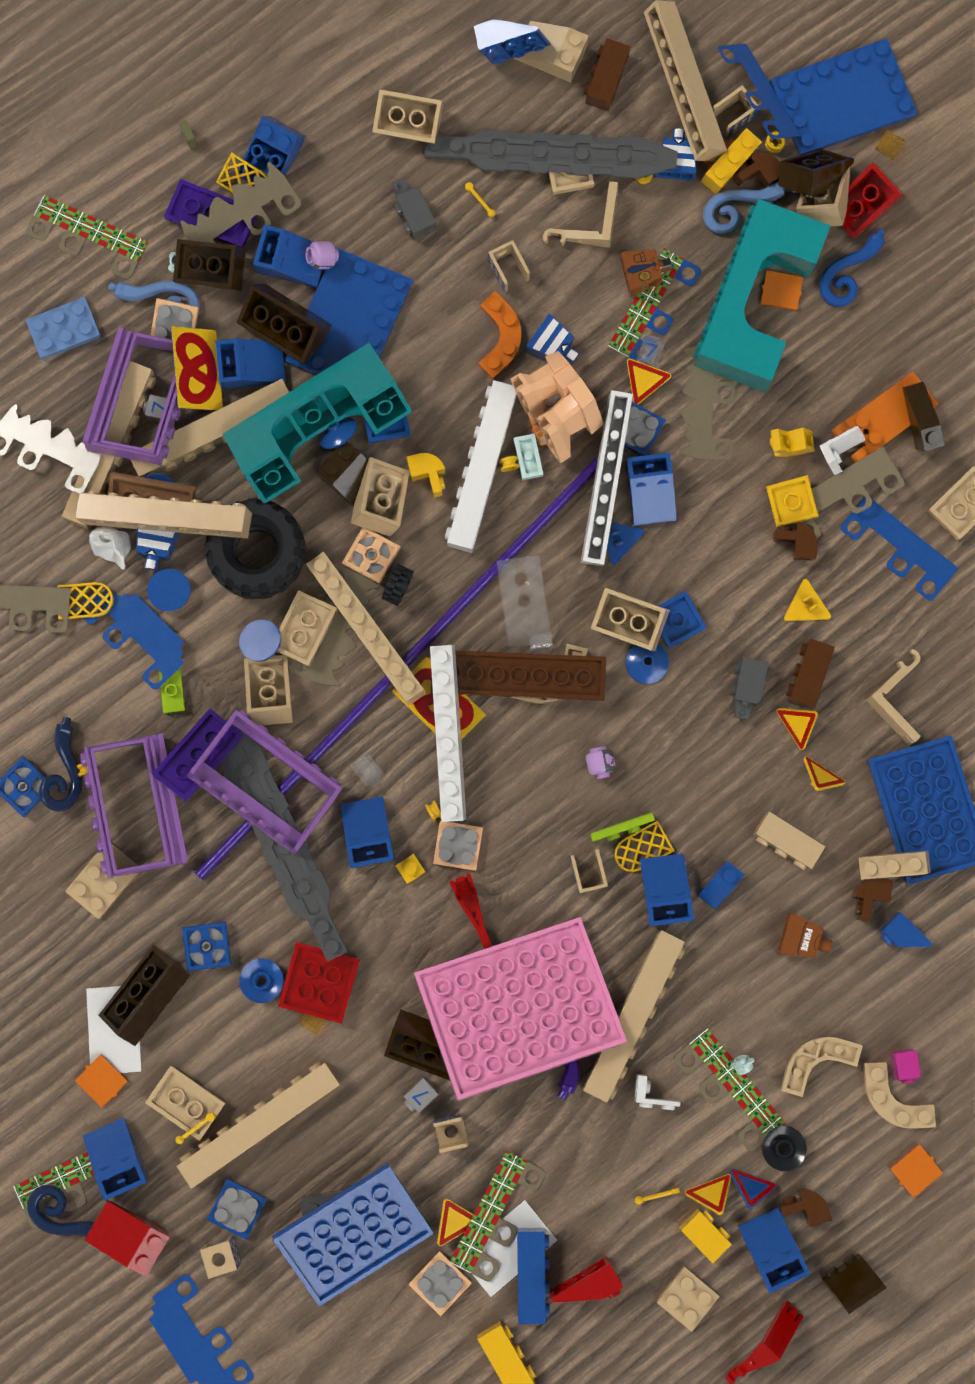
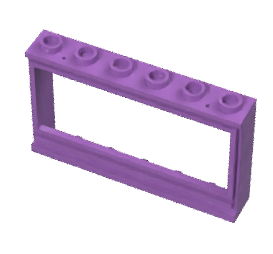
M118 327L85 431L83 443L88 451L162 466L163 459H166L169 453V439L172 440L174 437V422L180 417L175 374L151 450L106 441V436L135 344L173 352V340L127 331L124 328Z
M236 710L187 774V777L294 855L340 793L342 787L339 786V782L336 779L321 773L322 770L317 765L306 762L301 753L287 748V744L282 739L274 738L268 734L269 731L264 726L253 723L248 714ZM231 725L235 726L328 795V798L302 834L204 763Z
M163 733L84 747L83 753L80 754L82 767L86 766L87 775H84L85 786L90 788L91 796L88 797L90 810L94 809L96 817L92 818L93 829L99 833V839L96 840L98 853L102 852L104 860L100 862L102 875L106 874L107 879L186 864L188 862L175 794L152 775L155 769L167 757ZM143 744L165 861L116 870L94 752Z

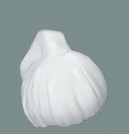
M97 526L89 535V543L94 555L115 562L124 570L126 567L125 558L131 549L130 536L124 531H118L115 527Z

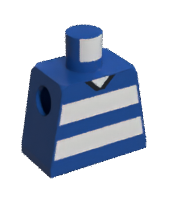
M674 129L672 138H664L662 145L678 151L677 168L657 173L654 177L694 181L696 161L689 141L685 140V130Z
M548 314L526 345V352L543 361H546L545 356L557 351L571 364L579 356V353L571 348L574 336L551 314Z
M137 529L136 550L140 556L146 557L144 568L157 571L159 559L169 561L180 533Z

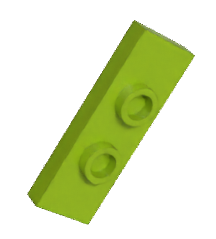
M180 667L160 687L164 714L186 711ZM159 671V680H160V681L162 680V673H161V671Z
M648 813L593 832L589 836L591 842L604 838L611 841L620 838L619 833L628 830V833L631 834L640 831V826L653 822L655 819L653 813Z

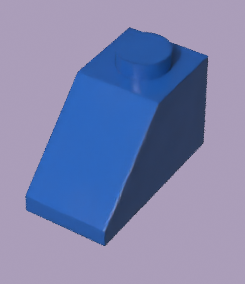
M724 861L698 896L712 908L716 909L745 874L729 861Z
M896 912L879 930L882 934L880 938L888 946L930 947L933 944L901 912Z

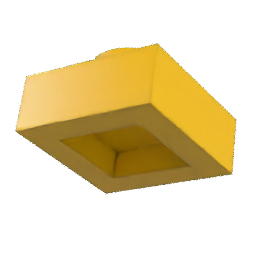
M414 854L395 865L407 884L425 873V870Z

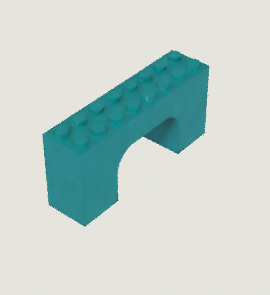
M758 199L756 206L751 205L722 280L723 282L700 339L702 340H699L693 358L697 359L694 366L766 393L774 377L786 342L758 332L747 323L744 309L757 274L767 267H781L809 278L819 258L830 225Z
M367 343L223 433V436L242 473L265 504L301 482L291 463L292 456L299 446L328 427L348 416L360 415L367 420L376 435L413 411L370 343Z

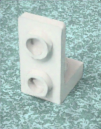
M859 426L849 429L820 445L823 455L834 475L842 472L839 465L842 460L839 454L865 441Z
M637 1074L634 1101L639 1103L640 1107L653 1108V1104L662 1105L661 1109L675 1110V1106L680 1107L681 1102L679 1100L646 1097V1094L650 1093L651 1081L647 1080L645 1074Z

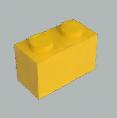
M697 1209L679 1228L713 1264L732 1245L728 1240L731 1236L722 1227L717 1229L712 1224L715 1219L706 1210L702 1213Z

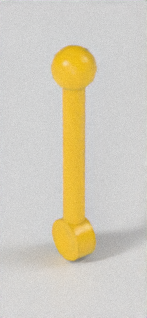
M471 182L466 183V191L471 192L486 209L489 217H494L496 214L495 210L489 208L473 189Z
M212 1112L208 1113L206 1118L182 1136H177L175 1139L176 1143L182 1144L185 1138L204 1124L214 1121L215 1114Z
M680 1188L645 1197L637 1196L635 1203L641 1205L644 1201L680 1193Z

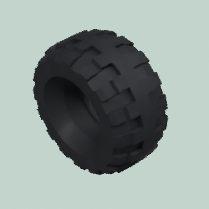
M248 498V500L234 502L246 505L252 513L249 533L265 532L274 539L276 555L267 566L260 569H248L239 562L236 555L237 545L242 538L207 535L205 555L211 573L226 590L245 599H267L280 592H284L297 580L305 563L306 544L298 522L288 510L273 501H268L264 504L261 499Z

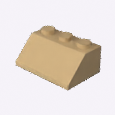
M379 89L372 133L435 144L441 122L443 102L441 100Z

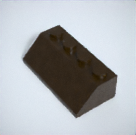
M266 284L251 285L236 322L303 364L324 344L332 326L331 323Z
M152 945L98 1016L118 1037L136 1046L151 1025L157 1020L161 1012L171 1002L178 990L185 984L190 974L159 948Z
M400 1009L384 1056L450 1080L430 1020Z

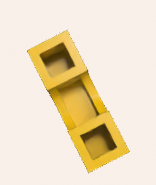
M746 128L706 172L701 182L715 195L719 193L736 171L748 160L750 155L755 153L762 141Z

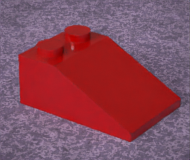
M872 162L849 185L847 212L842 227L853 239L886 214L905 196L877 164Z
M107 1200L84 1241L125 1267L147 1277L170 1236L164 1227Z
M606 1256L550 1289V1297L552 1302L602 1300L607 1297L612 1299L621 1293L620 1289L623 1288V1285Z

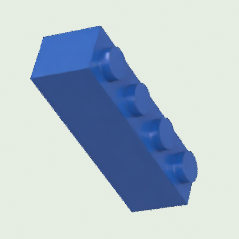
M517 1228L518 1324H546L545 1317H550V1304L545 1303V1294L550 1293L549 1280H545V1271H549V1257H545V1248H549V1234H545L544 1228Z

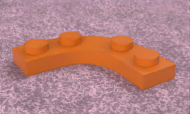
M496 291L480 304V308L495 322L500 333L498 344L478 363V366L492 380L513 362L521 344V325L511 306Z

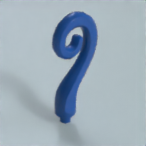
M878 229L876 234H870L860 250L835 260L824 270L820 278L819 290L827 304L834 307H843L850 304L856 298L858 286L852 277L842 275L834 281L835 288H840L842 285L848 286L849 292L843 297H838L832 293L830 289L831 281L840 270L873 258L885 244L883 237L886 232L884 230Z

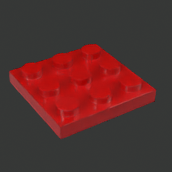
M296 942L278 1007L342 1024L360 959L341 955L327 962L321 948Z

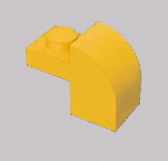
M806 428L791 431L771 430L770 445L776 457L796 456L815 451L812 430Z
M429 453L407 456L412 482L429 478L434 498L442 496L441 489H445L443 477H438V475L445 474V467L442 461Z

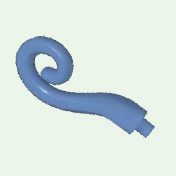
M775 181L761 190L730 189L719 192L704 207V224L710 231L716 234L730 233L739 224V212L731 205L721 207L719 210L720 215L731 216V221L727 224H719L714 218V211L719 205L733 200L757 204L758 199L772 203L785 195L784 191L786 188L778 186L779 183Z
M120 281L118 284L110 282L108 290L115 292V297L126 301H140L164 292H176L185 296L189 305L198 306L200 310L198 295L190 286L183 283L160 281L138 287ZM170 296L166 299L179 303L183 302L179 296Z

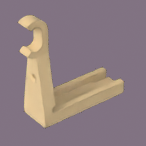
M609 181L602 234H599V231L550 228L543 234L544 244L548 243V237L552 235L561 237L560 243L562 246L565 245L566 241L610 248L619 191L618 182Z
M913 649L909 651L910 655L914 658L913 663L906 666L901 661L897 662L899 670L866 699L908 746L916 742L921 736L883 696L920 662L919 653Z

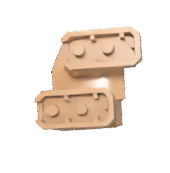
M557 351L545 356L547 363L529 375L518 373L510 378L523 410L534 424L538 422L548 448L558 462L562 463L571 457L570 436L586 428L592 435L604 423L594 396L569 362ZM557 394L560 400L546 412V399Z

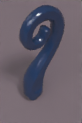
M63 717L61 724L56 725L54 743L70 777L69 793L62 800H56L51 797L49 787L52 784L58 786L60 793L67 791V781L57 774L45 777L39 787L42 803L50 810L56 812L70 809L77 802L82 790V777L78 775L80 769H77L78 764L71 749V737L74 728L70 726L71 718Z
M42 1185L30 1194L27 1202L28 1214L32 1222L44 1232L61 1236H86L94 1224L91 1221L55 1223L45 1218L39 1209V1203L47 1195L54 1196L57 1200V1205L55 1207L46 1206L44 1208L45 1214L50 1217H57L66 1208L67 1198L64 1192L56 1186Z

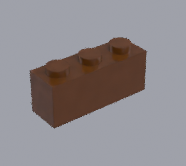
M608 38L605 45H600L597 57L600 58L598 64H593L590 76L593 77L591 83L587 82L583 95H586L585 104L606 111L610 110L629 57L631 46Z
M811 638L806 643H802L799 655L802 657L800 663L795 664L792 673L795 679L793 684L789 683L786 691V696H789L787 702L809 710H813L816 707L833 655L834 646Z

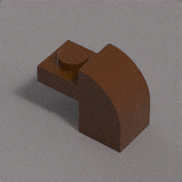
M754 153L748 158V164L743 165L737 170L738 174L734 178L736 184L740 186L756 176L763 188H766L775 181H779L780 162L769 153Z
M797 523L795 531H792L791 527H779V530L773 532V541L794 542L793 559L816 560L817 538L808 526Z
M881 878L866 879L855 887L852 897L860 898V902H857L855 906V915H858L857 920L870 921L873 901L891 902L893 880Z
M798 1188L799 1198L790 1196L784 1198L783 1203L778 1204L780 1212L784 1216L803 1210L806 1222L810 1227L832 1221L827 1203L819 1194L811 1189Z

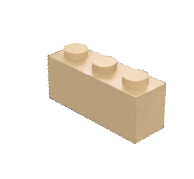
M767 812L753 833L757 837L756 841L764 847L770 845L775 848L774 853L784 859L789 857L794 860L793 865L803 871L805 868L808 870L813 868L825 848L824 845L771 812Z
M928 850L859 857L861 880L923 875L931 872Z

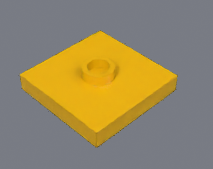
M808 475L766 486L777 528L819 517Z

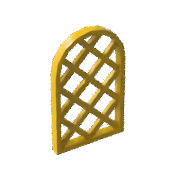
M231 152L216 183L233 193L232 179L237 178L238 184H242L240 177L247 175V185L252 186L255 183L251 182L250 174L256 173L259 177L262 174L265 178H267V175L262 170H259ZM235 158L243 163L236 164ZM231 159H232L233 165H232V166H228L229 163H230V161H231ZM244 165L246 173L239 175L237 167ZM247 165L254 169V171L249 172ZM235 168L236 176L230 177L228 169ZM224 173H226L227 178L222 179ZM228 181L229 187L221 182Z
M102 583L57 585V588L72 587L70 594L74 589L80 593L76 599L70 595V599L73 602L69 605V612L73 616H68V619L99 617L109 612L113 606V593L108 586ZM98 585L100 587L96 590L93 586ZM86 586L83 591H81L78 587ZM103 587L109 591L105 597L99 593ZM89 588L95 592L90 598L84 594ZM97 594L102 598L98 605L92 601ZM82 595L88 600L83 606L77 602ZM106 601L109 606L106 610H103L100 606ZM90 602L95 606L91 613L85 609ZM75 603L80 607L76 614L70 610ZM97 609H99L102 612L94 614L97 611ZM84 610L88 615L79 614ZM58 615V619L63 620L62 616Z
M657 820L619 842L615 849L614 857L621 869L635 872L641 870V867L634 869L635 864L640 865V862L636 861L638 853L646 855V858L649 856L659 857L662 849L669 851L662 856H667L674 852V849ZM655 825L653 832L646 830L649 827ZM657 825L663 835L656 833ZM641 832L640 839L633 838V836ZM644 832L652 835L650 842L642 840ZM654 836L662 837L661 845L653 844ZM628 840L626 847L621 845L624 841ZM631 840L639 842L637 850L629 848ZM664 840H666L670 848L663 847ZM641 843L649 845L647 853L639 851ZM652 846L659 848L657 856L650 854ZM618 848L625 849L623 857L617 855ZM628 850L636 852L634 860L626 858ZM625 861L633 863L631 870L623 867Z

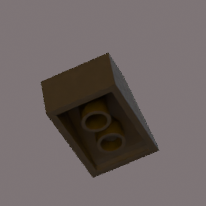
M819 149L782 160L780 163L778 186L786 188L788 192L802 193L807 198L816 197L817 194L825 192L854 163V158Z
M177 239L173 282L242 291L246 248L236 245Z
M346 442L337 447L316 472L322 481L354 507L368 460L349 442Z
M860 1254L847 1256L843 1260L844 1263L837 1268L836 1266L831 1267L824 1273L826 1276L821 1278L835 1300L848 1314L887 1288Z

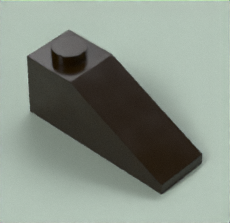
M919 382L902 387L915 449L928 451L945 446L941 425L925 383Z

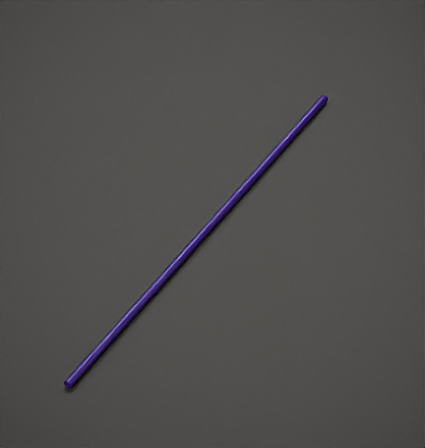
M598 456L404 655L402 660L407 667L419 657L596 473ZM386 675L304 759L306 762L315 764L392 685ZM293 770L278 786L279 791L285 795L302 776ZM247 820L195 872L200 879L203 880L253 829L252 826H249Z

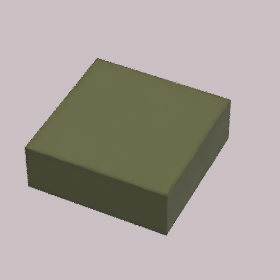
M187 121L180 122L181 132L189 148L197 147L196 139Z

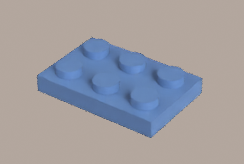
M85 297L25 319L41 360L101 338Z

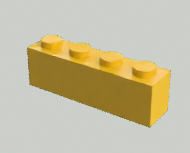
M501 1321L477 1335V1340L502 1384H536L534 1380L536 1374L531 1365H525L522 1359L525 1355L519 1345L515 1346L511 1338L514 1336L508 1325L503 1326Z

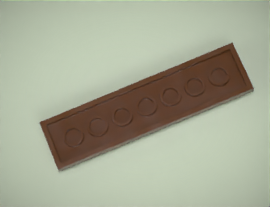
M455 650L458 695L604 701L606 657ZM431 677V693H433L432 677Z

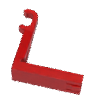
M470 873L466 874V877L457 878L455 882L454 880L449 881L457 901L476 929L483 948L492 947L484 927L477 891Z
M788 1300L781 1305L762 1341L742 1362L734 1366L727 1373L725 1379L730 1384H733L738 1376L743 1378L746 1373L773 1364L781 1359L804 1317L801 1313L798 1314L799 1311L793 1305L790 1306L791 1303Z

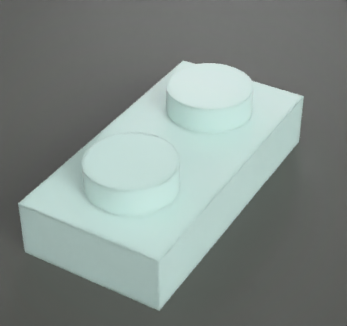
M535 433L515 437L513 440L522 481L542 477L543 470Z

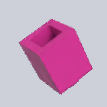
M910 1049L890 1052L895 1079L901 1080L902 1084L913 1083L915 1078L921 1077L917 1050Z

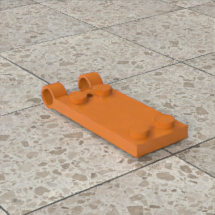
M913 371L831 431L834 437L856 426H859L862 433L863 430L868 431V435L863 433L865 441L861 444L864 447L851 456L855 463L880 449L911 426L902 387L921 382ZM928 391L933 407L935 409L939 405V403Z

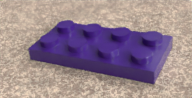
M180 179L164 218L178 225H181L182 220L188 225L196 226L199 213L209 218L210 205L215 197H219L231 205L234 204V200ZM258 215L254 216L251 219L252 226L254 225ZM242 219L214 239L229 245L244 247L251 231Z
M209 709L152 773L153 777L184 802H187L200 788L198 784L187 777V774L227 721ZM231 725L204 763L215 770L242 740L243 734Z

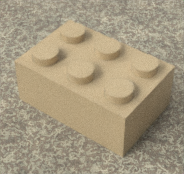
M605 588L591 629L642 648L656 651L670 610L613 589Z

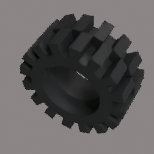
M397 564L386 583L381 599L398 606L408 589L414 571Z

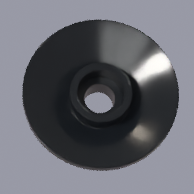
M778 1126L771 1129L765 1135L762 1142V1154L765 1161L772 1168L779 1171H790L797 1168L805 1159L807 1151L806 1142L801 1133L789 1126ZM784 1143L787 1149L781 1152L779 1146Z

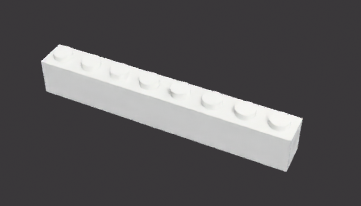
M493 380L492 387H487L485 398L488 399L486 407L482 406L480 411L481 426H476L473 438L477 440L475 447H470L468 459H471L469 467H464L462 479H465L463 487L459 486L456 499H459L457 507L452 509L450 519L453 520L451 528L447 527L444 538L448 540V547L469 553L473 552L517 397L513 385Z
M613 390L609 393L580 563L603 566L605 562L633 396L630 393Z
M430 646L441 821L466 820L455 646Z

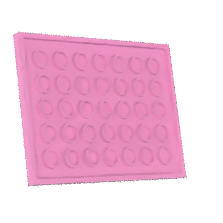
M581 917L414 973L457 1101L627 1042Z

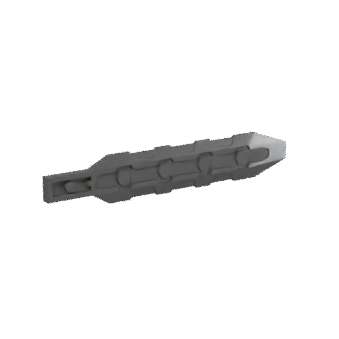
M486 129L470 137L437 136L435 144L425 143L424 156L425 159L468 161L483 171L504 172L505 170H518L541 174L557 172L572 173L579 176L596 174L639 179L677 168L678 151L643 137H592L589 134H576L575 136L552 135L549 132H534L533 134L512 133L507 130Z
M237 729L244 737L220 764L227 780L302 834L298 830L288 809L289 805L283 793L279 791L269 770L270 766L260 746ZM248 822L263 848L262 853L268 865H271L282 887L281 892L290 910L308 921L327 962L347 953L348 950L329 913L330 889L307 848L306 840L293 855Z

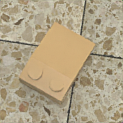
M530 21L529 25L538 27L550 41L551 45L546 46L541 51H531L525 53L523 57L514 59L571 83L586 51L589 36L570 27Z
M850 167L825 192L817 194L816 197L807 198L801 193L796 208L797 213L833 227L843 226L847 212Z
M370 457L354 504L351 524L391 537L401 525L410 471Z
M277 655L261 662L244 658L247 714L251 717V721L256 725L293 723L288 658L284 655Z

